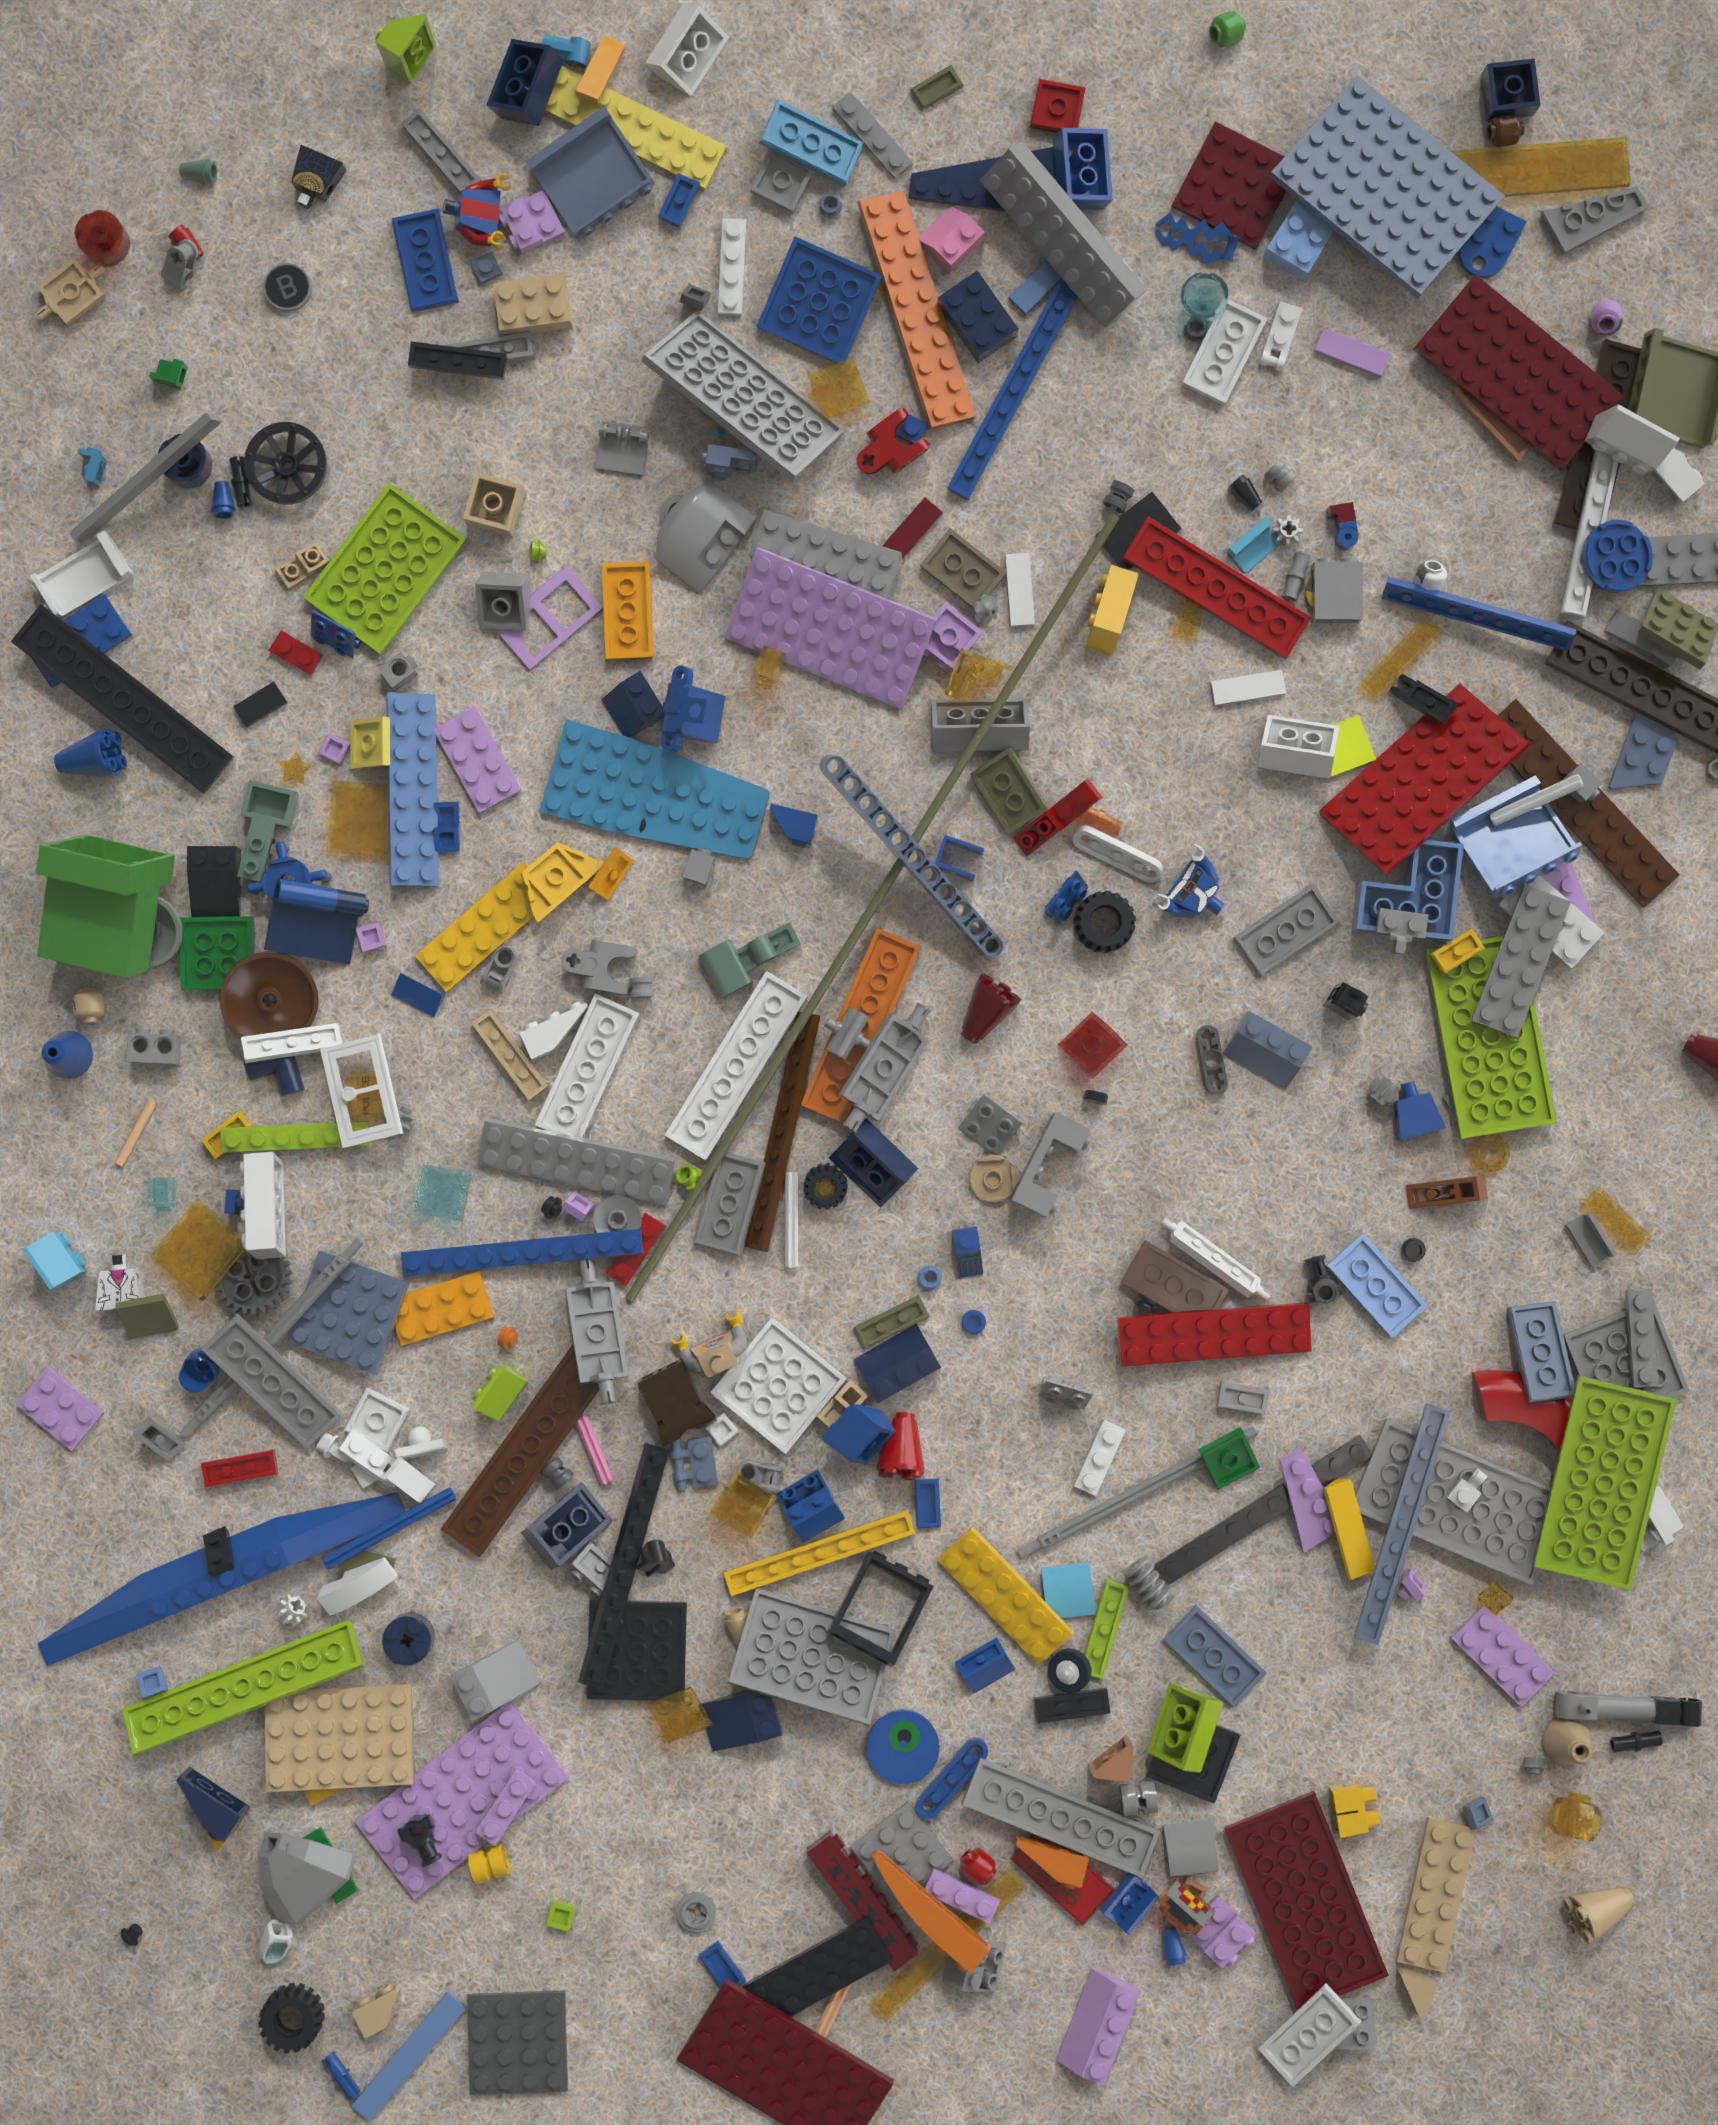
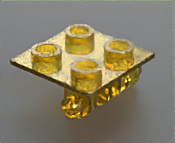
M853 357L808 375L813 392L816 393L826 420L871 403Z
M691 1687L647 1704L663 1731L661 1739L664 1744H672L673 1741L679 1738L684 1739L686 1735L690 1737L693 1733L700 1730L705 1731L706 1727L713 1725Z

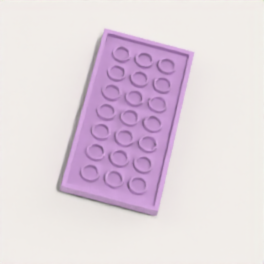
M757 547L724 638L903 709L937 619Z
M509 1701L414 1774V1784L400 1785L358 1818L355 1823L415 1900L467 1859L469 1853L477 1851L488 1842L477 1835L475 1831L515 1769L520 1770L535 1780L536 1784L510 1824L566 1781L569 1775L514 1704ZM430 1814L435 1823V1828L431 1830L434 1835L432 1842L437 1852L442 1855V1858L425 1867L421 1865L422 1859L417 1849H412L411 1845L406 1842L403 1843L397 1831L413 1815ZM411 1824L413 1832H422V1827L419 1824Z

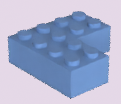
M1426 840L1408 856L1405 886L1370 881H1360L1357 883L1352 931L1380 934L1375 933L1379 908L1429 914L1426 939L1423 940L1452 941L1454 938L1464 844Z

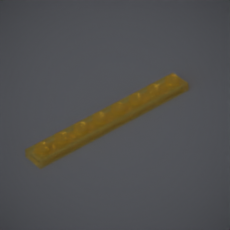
M1010 1867L984 1890V1892L1000 1899L993 1918L1026 1887L1025 1882ZM964 1911L957 1916L976 1933L988 1924ZM932 1941L869 2002V2006L885 2023L946 1964L949 1955L944 1956L935 1948V1942Z

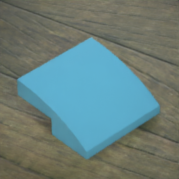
M1089 1562L1041 1568L1045 1602L1061 1619L1096 1614Z

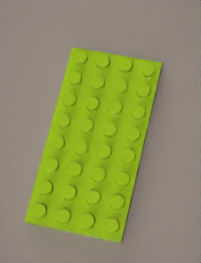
M1503 936L1480 940L1485 949L1444 975L1430 956L1431 953L1441 947L1424 950L1459 1139L1557 1123L1534 999L1518 1038L1471 1021Z
M1577 1376L1532 1564L1534 1567L1627 1590L1632 1589L1677 1399Z

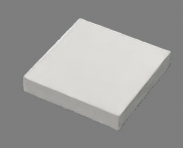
M366 1387L344 1431L349 1433L353 1429L388 1453L410 1409Z

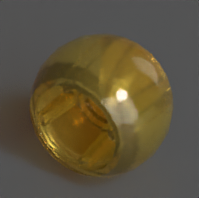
M1568 1792V1798L1558 1796L1551 1804L1548 1812L1549 1826L1554 1833L1575 1839L1594 1841L1600 1834L1603 1826L1601 1809L1598 1805L1590 1803V1796Z

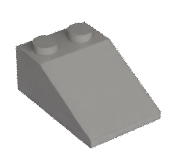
M520 1640L454 1672L450 1677L472 1721L499 1708L541 1683Z

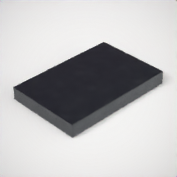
M1153 491L1119 516L1120 519L1103 544L1105 550L1120 568L1130 570L1134 567L1122 558L1147 517L1152 518L1176 534L1182 529Z

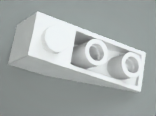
M581 1001L568 1006L569 1011L563 1014L557 1011L546 1016L547 1021L538 1024L537 1021L525 1025L523 1027L524 1031L520 1032V1035L530 1058L535 1060L555 1051L586 1013L589 1007L588 1004L582 1005Z

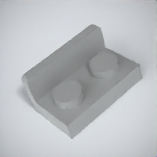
M590 1542L567 1569L570 1571V1576L576 1582H583L589 1588V1593L593 1597L600 1599L611 1560Z

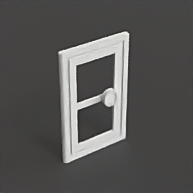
M381 1034L320 1049L342 1148L402 1134L403 1130ZM370 1050L378 1084L357 1090L349 1086L343 1088L336 1059ZM379 1089L386 1124L353 1132L346 1101L354 1100L358 1094Z

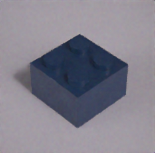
M1535 58L1488 63L1481 74L1486 120L1491 121L1496 115L1511 113L1516 114L1518 118L1534 116L1541 106Z

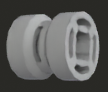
M1281 458L1268 470L1264 477L1268 481L1275 480L1276 488L1283 492L1298 474L1293 469H1285L1286 463Z

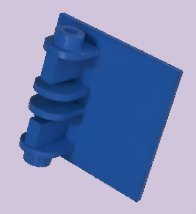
M312 610L311 636H313V639L319 644H327L333 647L341 656L347 655L353 658L354 647L358 649L362 642L355 636V632Z
M1075 870L1071 877L1067 878L1061 886L1062 888H1059L1058 894H1055L1054 898L1045 906L1046 910L1044 913L1050 918L1053 917L1059 925L1063 920L1065 921L1071 916L1074 905L1077 901H1082L1087 894L1088 885L1077 870Z

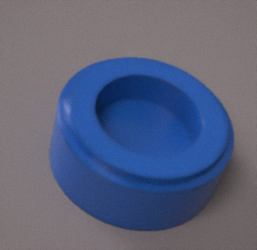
M969 1310L962 1317V1326L966 1332L978 1334L984 1330L986 1318L978 1310Z

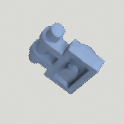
M712 1436L687 1439L688 1449L681 1450L680 1440L671 1443L672 1451L669 1453L670 1459H673L675 1471L673 1473V1481H676L677 1490L687 1489L686 1479L693 1478L694 1488L718 1485ZM684 1457H690L691 1471H684Z

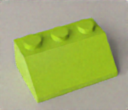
M423 14L388 21L386 26L380 28L377 32L375 41L386 69L409 84L412 83L436 46L428 20Z
M1169 1682L1147 1753L1182 1770L1201 1773L1223 1702L1205 1693Z

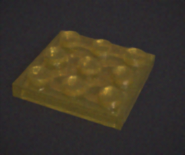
M333 780L327 853L389 858L387 785Z
M195 1199L150 1256L198 1300L204 1301L246 1248H243L242 1237L203 1202Z

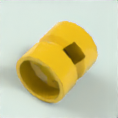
M503 1844L489 1847L486 1853L483 1850L468 1854L471 1876L476 1885L489 1882L492 1876L499 1879L511 1874L509 1860L506 1857V1850Z

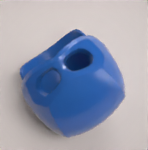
M197 1348L185 1358L178 1379L184 1389L192 1393H199L205 1390L217 1378L220 1367L201 1348Z

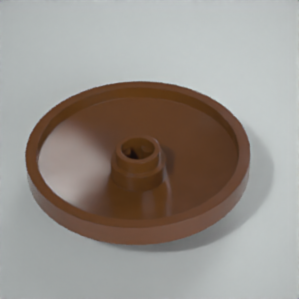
M264 951L246 956L228 971L221 985L219 1003L222 1017L227 1027L241 1040V1037L311 1027L318 1011L319 997L312 975L301 962L284 953Z

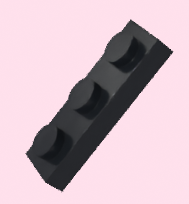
M1106 1687L1075 1693L1034 1697L1038 1724L1111 1713Z

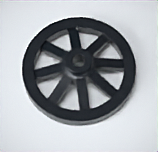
M277 422L264 427L251 439L245 452L244 468L248 481L259 495L273 503L290 505L305 501L318 491L327 473V456L322 443L311 430L293 422ZM288 432L286 451L281 450L273 435ZM296 434H299L309 440L310 443L294 455ZM265 440H267L277 455L275 458L257 454L259 447ZM314 450L316 451L317 466L300 464ZM254 461L274 466L275 468L257 477ZM290 462L291 467L289 469H285L284 465ZM298 472L314 473L315 475L312 481L305 486L298 476ZM281 475L275 493L261 485ZM292 478L299 491L292 494H284L288 480Z

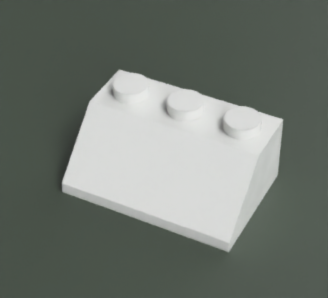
M682 4L645 64L658 77L687 95L692 96L729 36L700 6Z
M1618 404L1595 416L1585 442L1591 444L1594 450L1611 455L1613 460L1628 464L1635 472L1647 474L1660 466L1680 438Z
M1268 715L1258 767L1330 779L1340 726Z

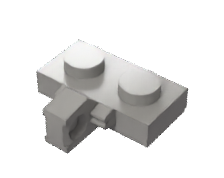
M1379 908L1375 933L1389 935V940L1394 941L1393 954H1405L1406 943H1411L1412 938L1426 939L1429 914Z

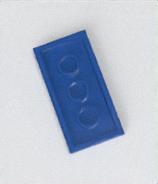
M439 208L392 218L412 312L458 303L459 300Z

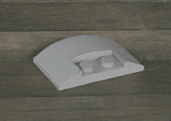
M706 482L705 485L689 491L670 510L656 538L657 547L653 558L700 593L716 574V571L742 536L745 535L756 516L714 482Z

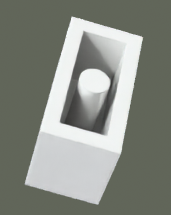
M1675 448L1671 450L1656 470L1648 473L1677 507L1705 484L1699 471L1692 469L1687 463L1686 456Z

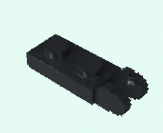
M1403 674L1399 676L1398 680L1410 688L1408 693L1395 686H1392L1389 690L1398 699L1443 726L1458 707L1456 702L1422 682L1415 681Z

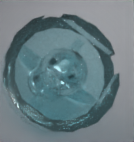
M1200 272L1194 274L1182 286L1180 295L1182 309L1187 317L1195 322L1208 323L1218 319L1225 311L1229 299L1226 283L1215 273L1202 274Z

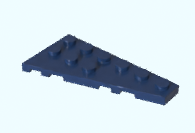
M1053 147L1031 151L1055 179ZM1000 157L911 173L908 199L1006 212L980 181Z

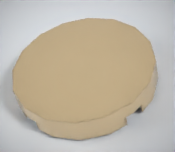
M989 1154L981 1157L973 1164L969 1173V1183L972 1191L978 1198L985 1202L997 1203L1007 1199L1016 1187L1017 1174L1014 1166L1008 1159L1001 1155Z

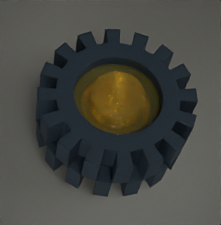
M822 1163L818 1164L817 1167H812L806 1175L803 1188L806 1194L805 1198L810 1200L812 1206L814 1204L817 1205L818 1209L825 1207V1210H828L832 1206L835 1208L838 1206V1203H842L846 1196L848 1188L847 1177L844 1176L843 1170H839L836 1165L830 1166V1163L822 1165Z

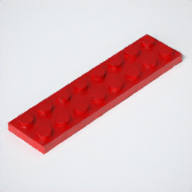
M1147 517L1122 558L1283 659L1288 658L1311 619L1304 612L1150 517Z
M1307 1302L1117 1317L1119 1365L1121 1367L1312 1352L1310 1306Z

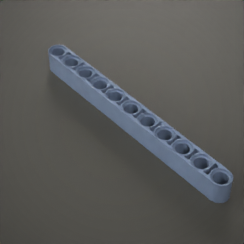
M832 754L824 756L819 765L824 776L980 953L989 957L1000 955L1003 951V942L847 762L840 756ZM835 759L838 763V768L835 772L831 773L828 770V763ZM852 778L854 786L851 790L846 791L844 782L846 779ZM867 796L870 800L869 806L862 809L860 800ZM883 814L885 816V824L878 827L876 818ZM899 832L901 841L899 844L894 845L892 843V836ZM915 850L917 858L914 862L909 863L908 854ZM930 868L932 870V877L925 881L923 874L926 869ZM946 886L948 894L946 897L940 898L939 890ZM962 904L963 912L961 915L956 916L955 907ZM978 922L979 928L977 932L972 934L970 926L972 923ZM993 939L994 946L990 951H987L985 945L987 941Z

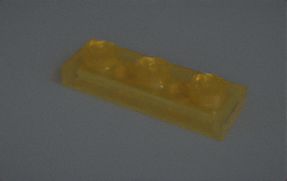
M1597 1186L1581 1203L1633 1254H1636L1652 1237L1600 1186Z

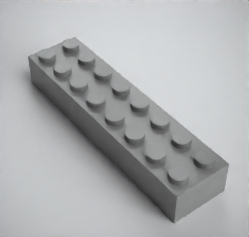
M1023 141L1010 147L980 179L981 183L1104 328L1116 321L1147 291L1145 286Z

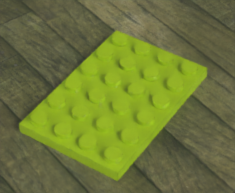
M388 483L303 598L338 624L355 632V636L382 656L465 545L467 539L391 483Z

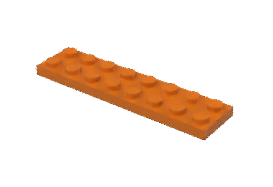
M876 928L837 1021H842L849 1007L864 1013L869 1019L861 1033L864 1038L872 1041L888 1013H893L921 946ZM831 1033L801 1105L836 1121L845 1123L853 1104L840 1096L839 1093L866 1049L859 1045L857 1047L853 1046L847 1059L844 1060L826 1050L834 1035Z

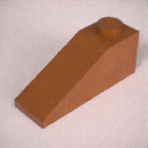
M1485 1175L1406 1185L1409 1209L1488 1199Z

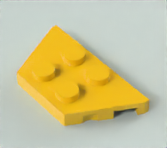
M557 842L521 873V878L534 922L536 924L541 922L597 874L604 861H597L585 856L586 854L583 852L571 850L568 846Z

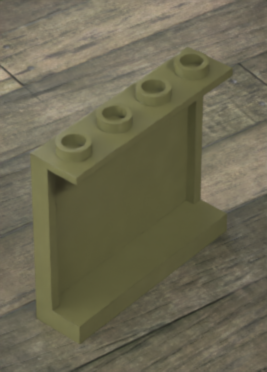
M1654 328L1644 333L1628 410L1679 437L1678 442L1700 448L1714 444L1718 436V352L1663 336L1664 330Z

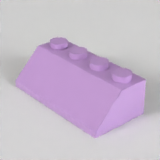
M1092 1968L1056 2060L1080 2077L1104 2086L1140 1995L1138 1986Z

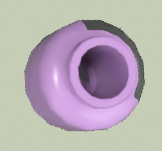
M1606 299L1598 302L1591 311V326L1596 333L1608 336L1616 333L1621 328L1623 310L1619 303Z

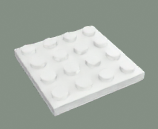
M771 1317L740 1355L739 1363L726 1372L710 1393L786 1454L845 1382L847 1377L776 1319Z

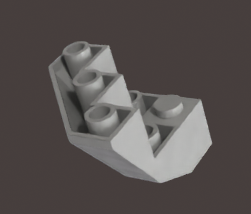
M266 1832L258 1854L259 1886L278 1921L297 1925L303 1922L349 1880L356 1855L312 1840L281 1833Z

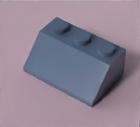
M1247 1011L1223 1054L1286 1089L1302 1067L1312 1046L1258 1015Z

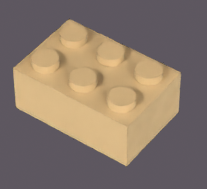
M565 274L493 283L501 336L528 331L531 334L573 329Z

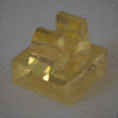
M1496 1580L1479 1593L1477 1598L1495 1615L1511 1604L1514 1598Z

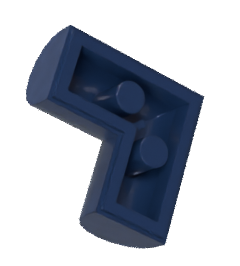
M295 1056L245 1063L244 1061L245 1070L250 1080L274 1074L281 1097L305 1090Z

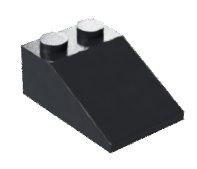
M187 846V878L191 917L241 916V878L237 877L241 862L240 848L236 846Z

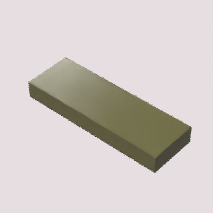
M917 1295L854 1326V1329L865 1349L930 1316L920 1296Z

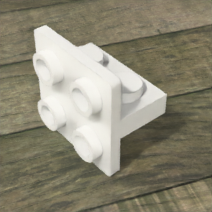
M1656 1486L1641 1547L1642 1551L1649 1549L1659 1542L1668 1545L1674 1541L1672 1534L1683 1528L1682 1522L1660 1486Z

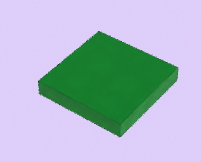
M1241 1427L1197 1449L1217 1490L1261 1468Z

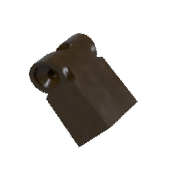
M682 1359L638 1379L637 1384L658 1424L663 1447L680 1439L687 1429H701L718 1421L714 1413L702 1400Z

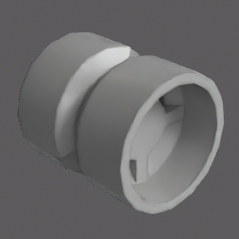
M1153 1780L1140 1782L1138 1786H1135L1133 1783L1119 1784L1120 1795H1122L1121 1808L1124 1817L1135 1816L1139 1811H1142L1144 1814L1158 1813L1157 1795Z

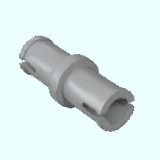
M1303 551L1295 552L1291 570H1288L1286 575L1288 580L1282 594L1283 599L1292 602L1297 600L1301 582L1305 581L1306 575L1304 573L1310 559V554Z

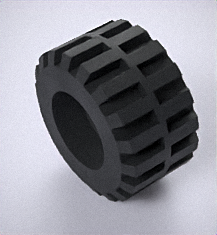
M1098 891L1086 897L1077 908L1073 920L1075 925L1074 932L1078 935L1077 939L1087 949L1090 948L1093 952L1109 953L1121 948L1132 937L1136 927L1134 926L1136 915L1134 916V909L1128 904L1129 901L1126 898L1123 899L1120 896L1121 894H1114L1111 891ZM1108 908L1117 915L1119 925L1112 935L1101 936L1092 929L1090 919L1096 910Z
M289 1983L287 1987L282 1985L270 1995L260 2011L259 2017L261 2019L258 2022V2027L263 2028L260 2032L261 2037H267L265 2043L268 2046L272 2043L275 2045L274 2050L276 2051L282 2048L284 2049L283 2053H289L293 2049L294 2053H296L302 2047L304 2049L307 2048L314 2041L323 2026L322 2022L325 2019V2013L322 2012L325 2007L324 2003L319 2004L321 1999L319 1994L316 1996L312 1994L313 1988L310 1987L307 1991L304 1989L305 1984L300 1983L298 1987H295V1983ZM284 2007H293L299 2010L304 2017V2027L296 2030L285 2027L280 2021L279 2010Z

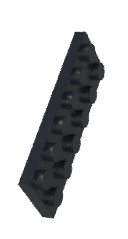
M866 1916L745 1983L742 1988L792 2017L892 1962L893 1957L871 1920Z

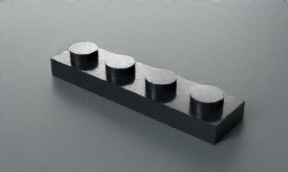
M413 341L410 344L408 359L409 368L502 380L505 379L507 364L506 353Z

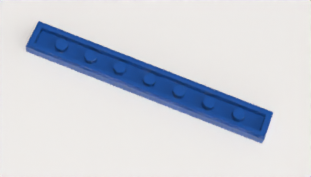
M1389 576L1381 598L1565 651H1569L1576 634V629L1446 592L1427 590L1420 585Z

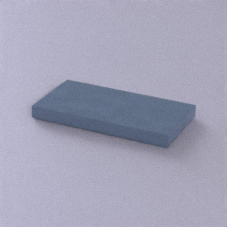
M1551 1301L1508 1307L1507 1313L1527 1403L1572 1398L1575 1385L1556 1302Z
M1196 1604L1162 1639L1233 1708L1267 1673Z

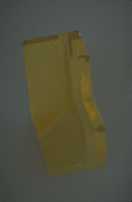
M961 648L945 694L958 700L970 702L977 680L997 686L1003 668L1012 671L1013 666Z

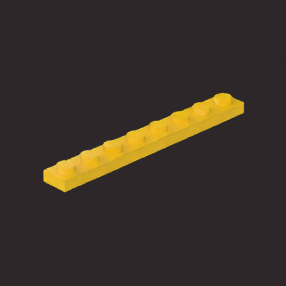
M907 1509L725 1571L724 1576L730 1594L734 1596L916 1534Z

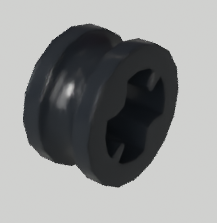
M1139 1294L1140 1299L1135 1301L1134 1304L1153 1314V1308L1159 1304Z

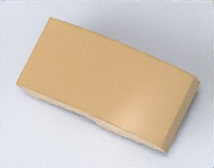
M314 542L296 552L295 557L276 567L275 572L289 591L326 566L329 560L317 542Z

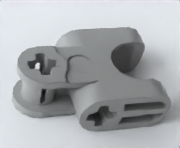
M592 940L590 951L580 949L566 950L562 955L561 963L563 968L569 973L585 976L583 988L625 996L629 994V987L622 982L611 979L608 968L615 959L634 958L637 950L630 946ZM574 955H577L580 964H575V967L572 968L568 959H572Z

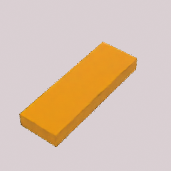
M606 36L602 37L576 89V96L598 105L624 53L625 44Z

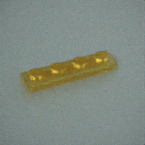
M1425 615L1359 685L1377 701L1443 631Z

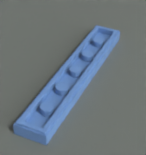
M448 1991L351 2106L370 2122L464 2012L466 2006Z

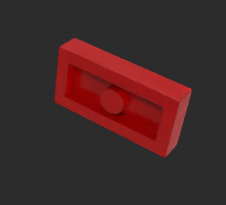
M280 630L268 650L310 676L323 657L318 651Z

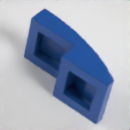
M459 801L435 802L434 810L438 815V827H434L435 851H460Z

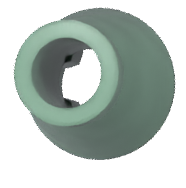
M209 159L188 163L182 162L179 167L180 176L184 178H190L206 184L215 182L217 179V165Z

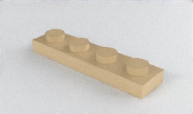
M489 1009L471 1023L529 1101L549 1087L492 1009Z

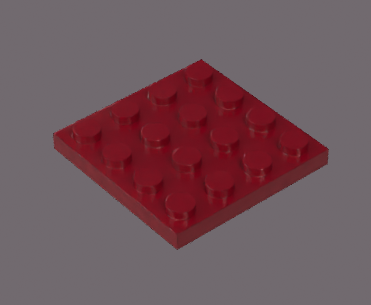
M1215 121L1171 207L1200 222L1205 219L1208 226L1213 229L1223 222L1232 235L1240 237L1239 242L1256 250L1286 193L1285 189L1269 177L1273 169L1285 156Z

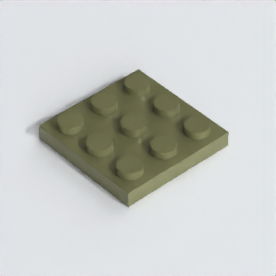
M1657 588L1650 600L1638 633L1701 670L1706 664L1717 634L1718 623L1711 617L1699 613L1691 605L1684 604L1674 598L1671 593Z

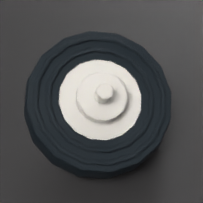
M1067 1648L1060 1650L1052 1656L1048 1664L1050 1681L1055 1688L1065 1693L1079 1692L1088 1685L1091 1678L1092 1668L1090 1662L1077 1649Z

